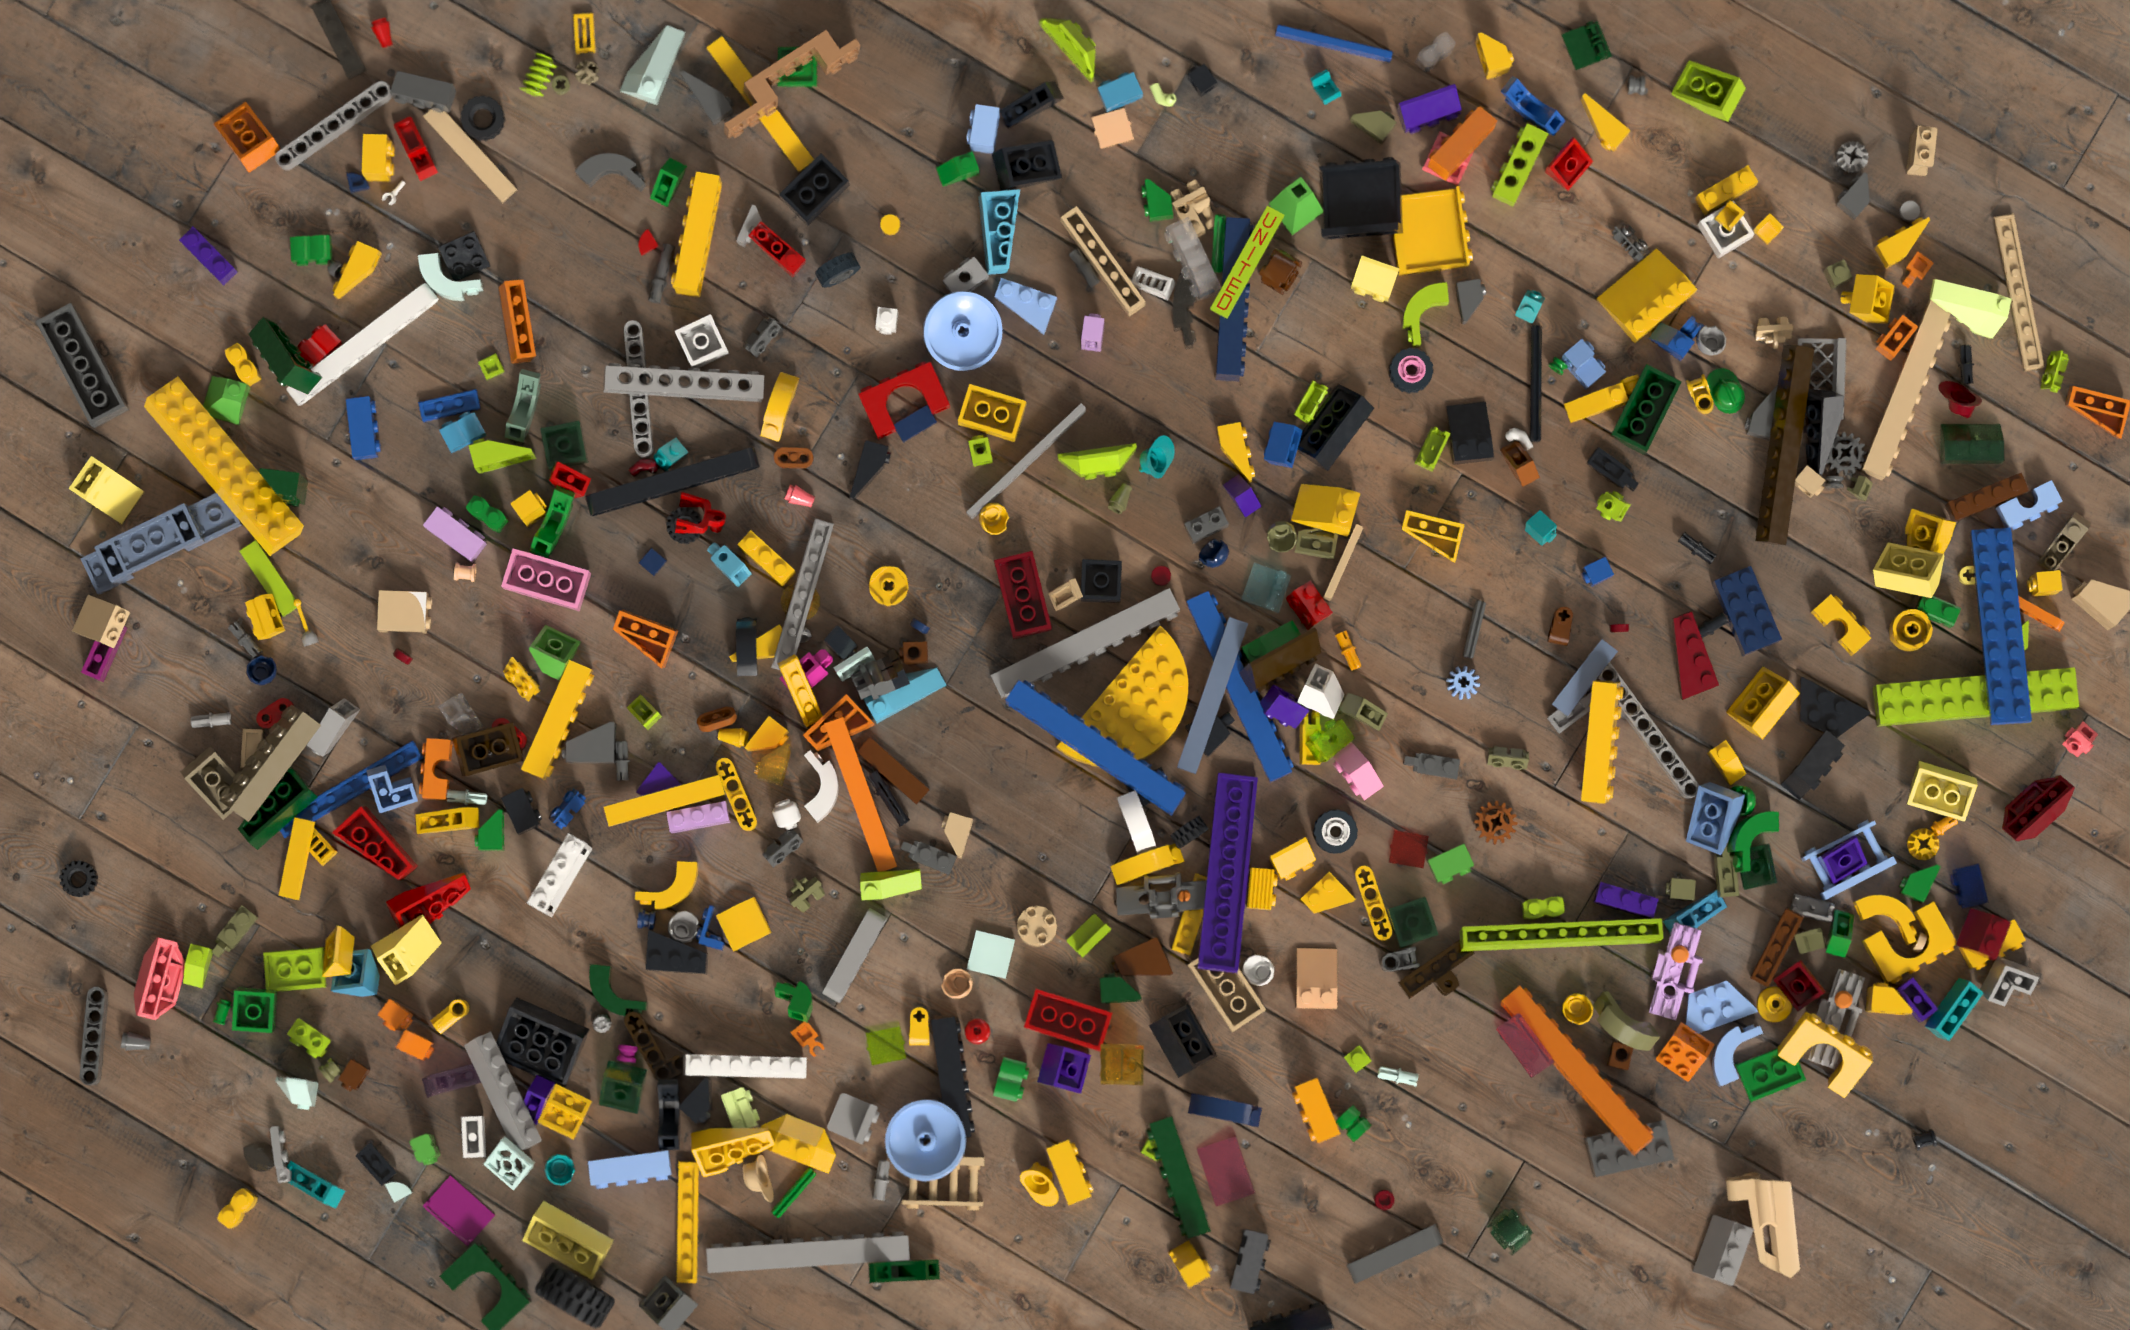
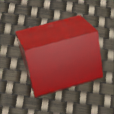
M1572 137L1550 162L1545 173L1569 191L1594 161L1577 140Z

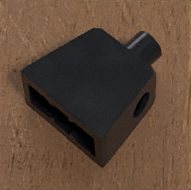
M1226 712L1220 718L1216 715L1203 752L1207 758L1230 736V732L1226 727L1235 720L1229 712ZM1193 722L1185 726V729L1188 733L1191 729Z

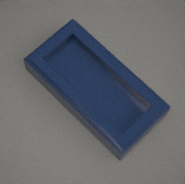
M926 405L897 422L894 426L904 443L935 425L937 421Z

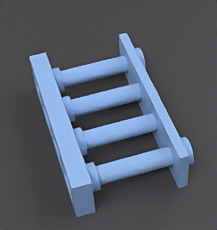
M1866 820L1857 825L1859 829L1818 850L1813 847L1804 852L1806 856L1801 858L1802 861L1811 860L1824 885V892L1820 893L1823 901L1897 864L1894 856L1890 858L1887 855L1884 856L1870 829V827L1876 825L1875 821L1869 823ZM1863 831L1877 858V865L1870 867L1869 864L1858 870L1859 874L1855 876L1850 874L1841 880L1842 883L1835 886V884L1831 883L1828 875L1819 863L1817 854L1825 850L1830 851L1835 845Z

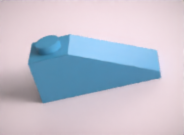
M1717 890L1677 911L1663 922L1671 935L1674 922L1697 928L1727 906L1722 897L1718 898Z

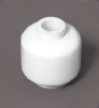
M790 799L777 802L772 810L777 826L780 828L785 827L786 830L797 827L796 823L801 819L797 804L790 801Z

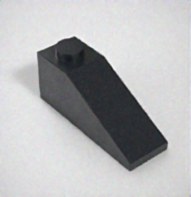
M1055 81L1044 82L1001 109L1000 114L1007 127L1011 128L1063 100L1064 97Z
M865 441L852 486L850 500L854 501L884 469L885 463L889 464L892 454L889 452V446Z
M838 625L824 639L826 646L843 661L858 652L856 651L858 648L857 644Z

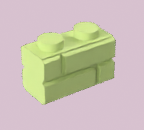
M742 1087L721 1095L732 1128H752L758 1125L757 1121L760 1118L757 1110H752L750 1102L753 1101L750 1090L746 1091Z

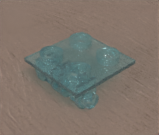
M1254 563L1241 600L1279 613L1291 575L1286 574L1282 570L1277 571Z

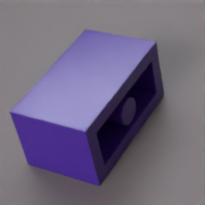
M1275 685L1270 688L1260 701L1263 713L1271 719L1274 717L1286 727L1289 725L1295 729L1310 711L1302 704L1297 703L1298 697Z
M1913 977L1895 989L1910 1006L1912 1015L1918 1023L1924 1021L1938 1010Z

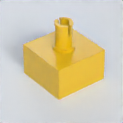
M1856 274L1853 292L1843 291L1841 295L1845 297H1841L1842 304H1851L1849 313L1867 323L1888 324L1895 285L1878 275Z

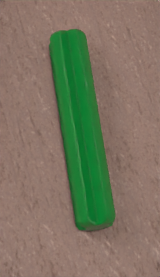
M1222 214L1214 216L1211 271L1216 273L1223 270L1226 216Z
M808 1168L771 1210V1213L775 1217L780 1218L813 1180L816 1172Z

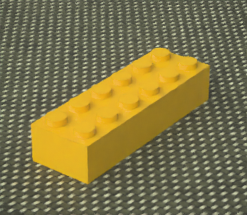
M696 171L695 177L692 176L690 188H692V196L687 198L686 207H688V215H684L682 226L685 231L679 238L681 251L680 254H676L675 265H677V272H673L671 284H673L676 294L700 298L722 181L719 175Z
M1595 680L1592 684L1581 801L1605 804L1609 802V799L1613 798L1614 786H1611V780L1615 778L1616 773L1613 760L1617 758L1618 752L1615 740L1619 738L1620 727L1616 725L1617 720L1621 718L1622 707H1618L1619 700L1623 698L1624 687H1620L1621 682Z

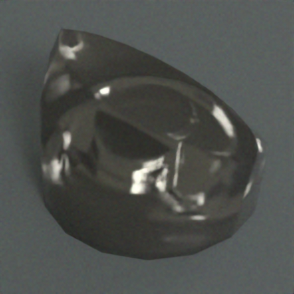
M257 1142L243 1148L244 1158L249 1167L254 1171L266 1172L275 1166L273 1150L270 1144Z

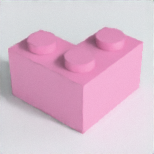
M1351 741L1331 754L1335 760L1333 763L1334 767L1339 773L1343 772L1342 776L1348 783L1351 782L1352 785L1349 787L1356 796L1360 795L1366 800L1384 787L1370 762Z

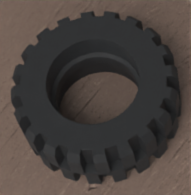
M554 1262L548 1264L535 1286V1293L541 1298L595 1329L602 1326L615 1304V1299L611 1295Z

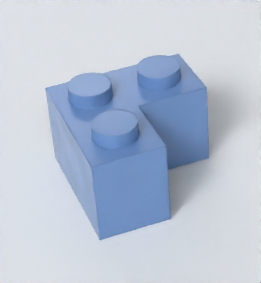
M1581 339L1564 353L1561 361L1568 366L1567 369L1587 390L1606 371L1604 370L1605 365L1599 359H1594V347L1588 341L1584 342Z
M386 764L366 770L379 813L418 802L411 777L391 783Z

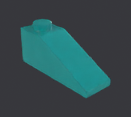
M289 1162L287 1169L291 1171V1181L288 1183L318 1201L335 1209L337 1208L345 1190L295 1162Z

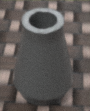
M130 1031L128 1033L123 1032L121 1048L126 1049L125 1051L149 1050L151 1038Z

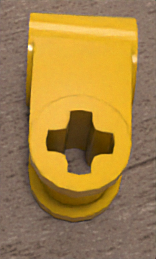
M1702 374L1700 378L1692 381L1686 380V385L1698 412L1701 414L1710 413L1713 410L1714 403L1705 375ZM1701 400H1708L1710 406L1706 409L1699 406Z
M917 1007L911 1012L909 1045H929L928 1013L922 1007ZM918 1010L925 1014V1018H922L921 1022H917V1019L913 1018V1015L917 1014Z

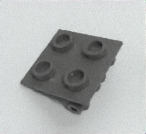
M1622 223L1614 227L1615 230L1612 232L1613 238L1619 244L1626 239L1621 246L1623 247L1627 243L1630 244L1625 251L1633 247L1628 254L1634 260L1636 259L1639 262L1644 257L1643 255L1650 252L1647 249L1649 247L1642 238L1638 239L1634 234L1635 230L1629 224L1625 225Z

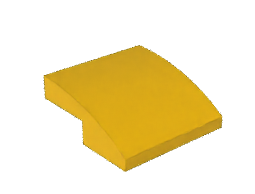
M755 897L716 915L733 951L772 933Z
M555 1084L547 1104L538 1119V1123L574 1140L592 1101Z

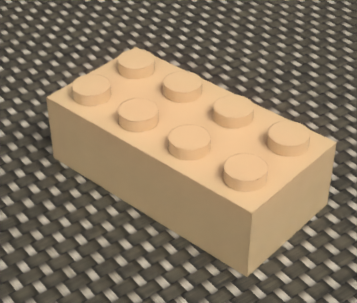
M1198 959L1188 964L1189 969L1232 1033L1266 1011L1239 968L1238 973L1197 969Z

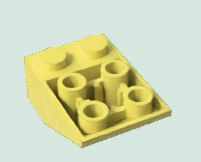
M92 456L69 487L72 492L121 524H123L144 493L143 490Z
M422 914L371 945V948L392 982L397 985L412 976L441 945V941Z

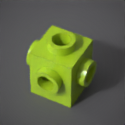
M1613 491V493L1605 492V494L1603 493L1599 497L1596 509L1601 511L1600 515L1605 519L1611 520L1612 518L1615 521L1621 522L1631 504L1623 500L1624 496L1616 491Z

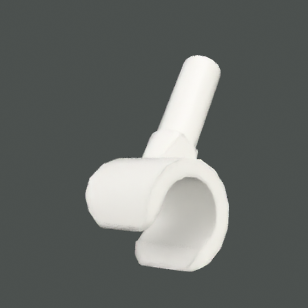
M401 181L391 193H385L382 200L384 201L388 196H391L392 200L388 205H393L396 202L395 196L405 183Z

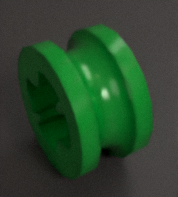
M1553 357V362L1549 363L1548 366L1557 374L1563 375V370L1567 369L1568 366L1557 357Z

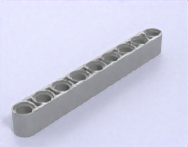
M1609 662L1604 671H1609L1612 674L1611 681L1621 682L1620 687H1624V696L1619 700L1618 707H1622L1621 713L1681 796L1686 799L1694 798L1697 795L1699 784ZM1603 672L1600 674L1597 680H1604L1602 677ZM1628 703L1635 705V713L1627 712L1626 705ZM1638 720H1645L1648 724L1647 729H1640L1638 727ZM1650 736H1657L1659 738V745H1651L1649 742ZM1662 752H1668L1671 755L1670 762L1662 760ZM1675 768L1682 770V778H1676L1673 775ZM1687 784L1694 787V794L1689 795L1685 792Z

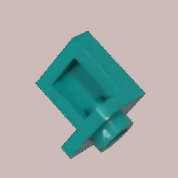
M1327 69L1317 73L1310 79L1314 91L1324 105L1342 96Z
M1527 290L1515 316L1533 324L1545 298L1538 291Z
M674 438L659 448L653 458L657 465L666 472L673 464L684 458L688 451L677 438Z

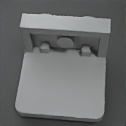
M842 1093L837 1101L827 1129L860 1144H864V1141L868 1142L871 1137L872 1131L869 1129L872 1122L876 1123L880 1112L877 1110L879 1107Z

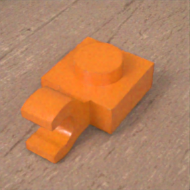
M1917 252L1905 268L1910 273L1902 285L1909 288L1916 277L1922 280L1934 262Z

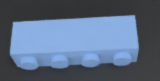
M669 1151L588 1161L591 1186L596 1185V1189L608 1188L609 1183H616V1186L628 1185V1181L636 1180V1184L646 1183L648 1178L656 1177V1181L668 1180V1175H672Z

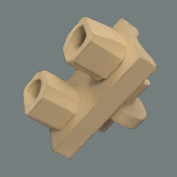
M1787 317L1777 318L1776 325H1770L1767 318H1759L1755 339L1756 341L1765 340V344L1772 343L1773 349H1778V343H1785V339H1791L1793 324H1789Z

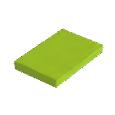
M324 947L263 952L266 989L278 990L277 992L327 987L326 977H322Z

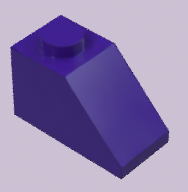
M538 1075L530 1085L524 1099L525 1106L535 1125L538 1124V1119L555 1083Z

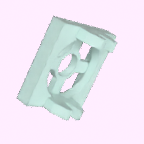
M503 1137L483 1165L514 1190L529 1174L535 1162L509 1139ZM508 1150L512 1154L510 1157H504L500 1152ZM516 1158L522 1163V1171L516 1167ZM504 1160H508L512 1164V1169L505 1167ZM506 1172H508V1173H509V1172H512V1173H514L516 1176L508 1175V1174H506Z

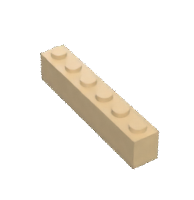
M1076 206L1061 217V223L1127 315L1130 317L1143 308L1145 300L1079 208Z

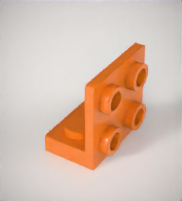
M1681 1022L1671 1039L1656 1057V1061L1689 1082L1707 1059L1715 1044Z

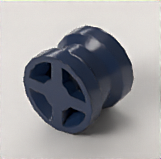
M640 909L637 928L648 927L649 930H654L656 911L651 910L648 912L645 909Z

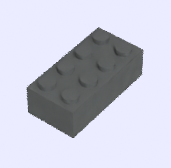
M1662 1120L1647 1124L1653 1131V1134H1651L1653 1139L1634 1156L1613 1132L1584 1138L1593 1177L1674 1160L1666 1121Z

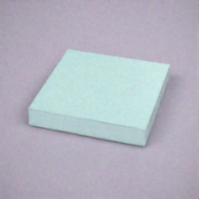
M976 930L967 970L1006 979L1015 940Z

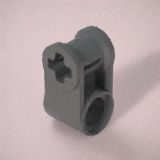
M1416 947L1384 955L1380 960L1381 969L1385 972H1394L1420 967V963H1417ZM1387 957L1395 961L1393 968H1388L1385 965Z

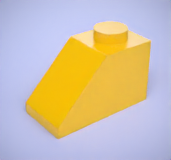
M768 716L744 748L747 751L777 748L779 745L783 746L789 738L787 736L789 732Z
M1726 740L1707 753L1729 785H1732L1746 775L1738 756Z

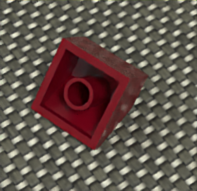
M1970 908L1956 946L1992 961L1996 960L2012 922L1993 914Z

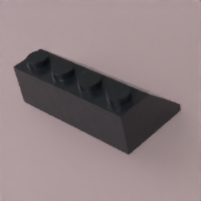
M1337 384L1313 416L1314 419L1310 420L1302 431L1297 451L1315 465L1328 471L1369 417L1374 407L1362 395Z
M1321 1302L1310 1304V1309L1304 1311L1301 1308L1291 1310V1315L1283 1317L1281 1313L1271 1316V1321L1263 1323V1319L1252 1322V1327H1249L1248 1330L1333 1329L1334 1326L1326 1304L1321 1305Z

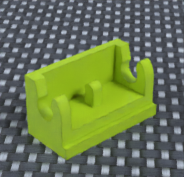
M1437 427L1431 428L1415 464L1433 472L1451 433L1447 431L1442 432Z

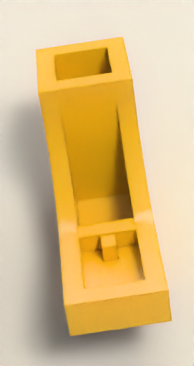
M780 372L768 402L760 436L780 441L788 410L796 393L798 377Z

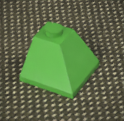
M212 376L203 407L213 418L239 425L250 387L242 382Z
M545 625L531 644L529 651L543 673L560 681L569 660L572 661L581 641Z

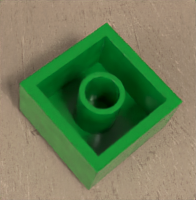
M237 987L234 990L232 1030L273 1033L276 1022L278 990Z

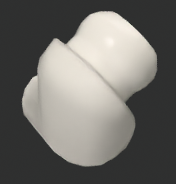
M1511 428L1506 432L1505 437L1508 441H1520L1525 451L1533 448L1525 431Z

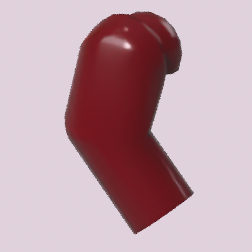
M640 459L628 471L635 477L642 470H649L650 473H655L659 467L653 459Z

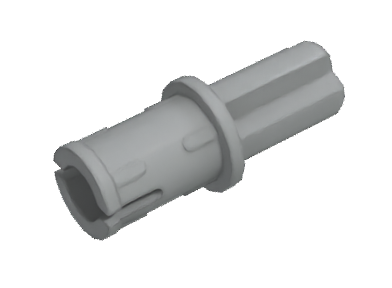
M209 712V715L191 717L192 728L208 726L214 728V726L231 725L230 712L218 714Z
M879 1160L876 1179L873 1180L875 1181L872 1199L885 1201L887 1183H889V1161Z

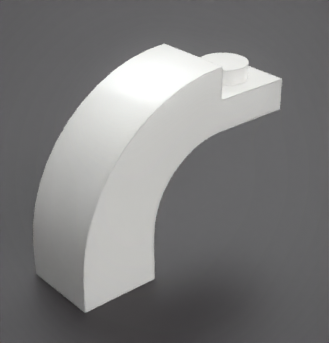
M810 750L804 756L818 772L821 779V787L816 797L804 807L818 823L834 807L838 797L839 784L837 774L830 761L822 765L821 763L824 760L817 752L813 754Z
M1136 791L1117 797L1137 855L1156 849L1151 829Z

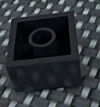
M1082 559L1081 593L1083 597H1081V602L1120 603L1122 561Z

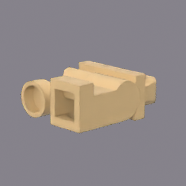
M1196 180L1186 185L1190 194L1183 196L1180 189L1170 193L1173 202L1172 208L1189 242L1205 234V228L1197 214L1202 212L1207 219L1205 223L1207 229H1214V214L1210 208V198L1204 186L1201 187Z

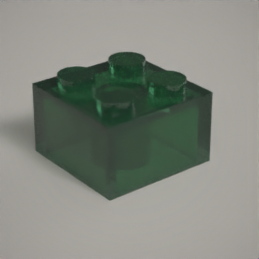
M580 421L540 428L549 470H553L557 461L568 467L589 463Z
M1426 897L1387 910L1399 949L1439 935Z

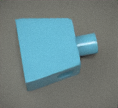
M715 542L707 549L712 555V562L737 587L752 574L747 566L725 545L720 547Z

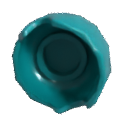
M555 1154L546 1161L544 1172L546 1178L553 1184L564 1185L572 1180L575 1166L572 1159L567 1155Z

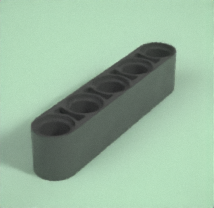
M93 987L87 993L79 1076L83 1084L90 1086L98 1084L102 1075L109 997L107 991L99 987ZM96 991L102 993V999L98 1002L93 999ZM98 1011L100 1019L94 1022L91 1017L92 1013ZM93 1031H96L99 1036L95 1042L90 1040V1034ZM91 1051H95L97 1055L93 1062H90L88 1059V1054ZM89 1071H93L95 1074V1078L91 1082H88L86 1079V1074Z
M1436 1224L1346 1266L1356 1284L1444 1243Z

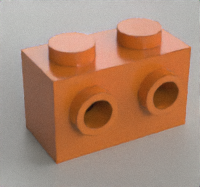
M1904 315L1899 319L1894 318L1888 326L1890 331L1887 335L1882 333L1876 341L1879 345L1875 350L1890 361L1918 328L1916 324Z
M389 999L378 1013V1016L384 1020L382 1024L393 1031L407 1030L413 1022L411 1019L413 1014L392 999Z

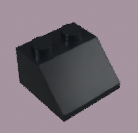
M706 1077L678 1106L696 1124L700 1122L704 1124L712 1116L710 1114L712 1110V1081Z

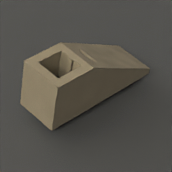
M2075 511L2037 563L2047 571H2056L2088 531L2091 522Z

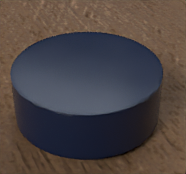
M915 618L910 623L912 627L924 634H927L930 630L928 626Z

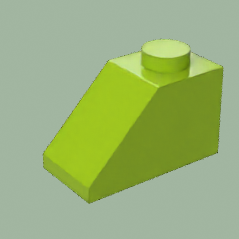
M190 944L185 961L184 984L199 988L204 987L213 949Z

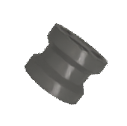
M1629 75L1628 95L1638 93L1644 96L1645 76L1634 77V75Z

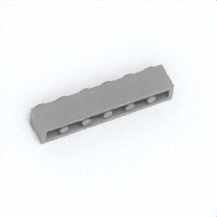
M489 1032L465 1044V1049L507 1138L521 1151L541 1142L540 1135L492 1033Z

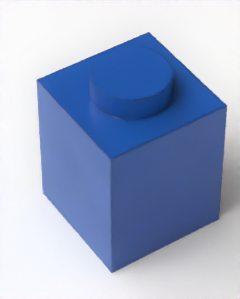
M1606 557L1585 566L1582 569L1583 573H1581L1586 584L1589 583L1591 587L1614 575Z

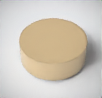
M1921 932L1917 934L1916 942L1912 945V950L1917 953L1922 951L1927 940V935Z

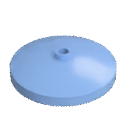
M969 291L952 292L938 299L929 309L923 325L924 342L932 357L943 366L959 371L976 369L987 363L1000 346L1002 339L1001 318L991 302L981 295ZM960 326L964 327V331L962 333L958 332Z
M920 1100L907 1104L893 1116L887 1127L885 1146L890 1161L903 1175L918 1181H932L946 1176L959 1164L966 1147V1133L960 1118L951 1108L937 1101ZM925 1140H931L926 1146L924 1145Z

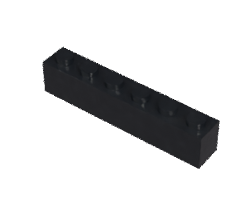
M955 1017L931 1020L942 1103L951 1108L960 1118L965 1129L966 1138L972 1137L971 1133L975 1132L974 1120H969L972 1105L971 1100L967 1101L966 1093L970 1091L968 1080L964 1081L963 1076L967 1069L965 1060L961 1061L960 1053L964 1052L963 1041L958 1040V1033H961L960 1021H956Z

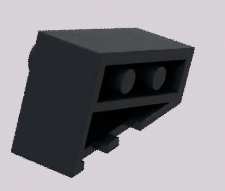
M648 930L645 970L707 975V953Z

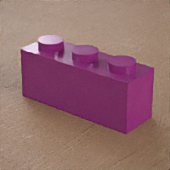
M124 626L114 648L94 641L81 673L104 682L127 631V627Z

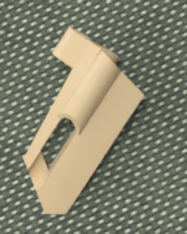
M1760 1173L1743 1174L1742 1177L1727 1178L1728 1200H1748L1760 1263L1789 1278L1793 1277L1800 1270L1791 1182L1760 1179ZM1768 1224L1772 1255L1765 1252L1763 1227Z

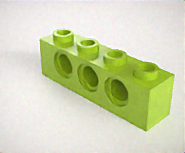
M1528 123L1525 128H1520L1516 137L1519 141L1516 146L1512 145L1508 153L1511 158L1508 163H1503L1499 172L1502 176L1500 180H1495L1491 188L1494 191L1493 198L1512 207L1514 206L1549 133ZM1522 144H1531L1532 150L1525 151L1522 148ZM1520 160L1523 162L1524 167L1516 168L1513 162ZM1513 178L1515 185L1508 186L1505 183V179Z

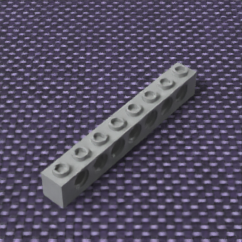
M609 363V366L604 368L603 393L761 402L764 394V375H759V372L749 371L747 374H740V371L737 370L720 373L718 369H708V372L700 371L699 368H688L687 371L680 370V367L661 369V366L650 365L649 368H641V365L629 364V367H622L620 363ZM619 375H628L630 381L627 383L621 382ZM646 375L649 378V383H641L639 376ZM659 377H667L669 384L662 385L659 382ZM682 377L686 378L689 381V385H680L679 379ZM706 379L709 386L701 387L698 381ZM718 381H727L728 388L722 389L718 385ZM738 382H746L748 384V389H740L738 386Z

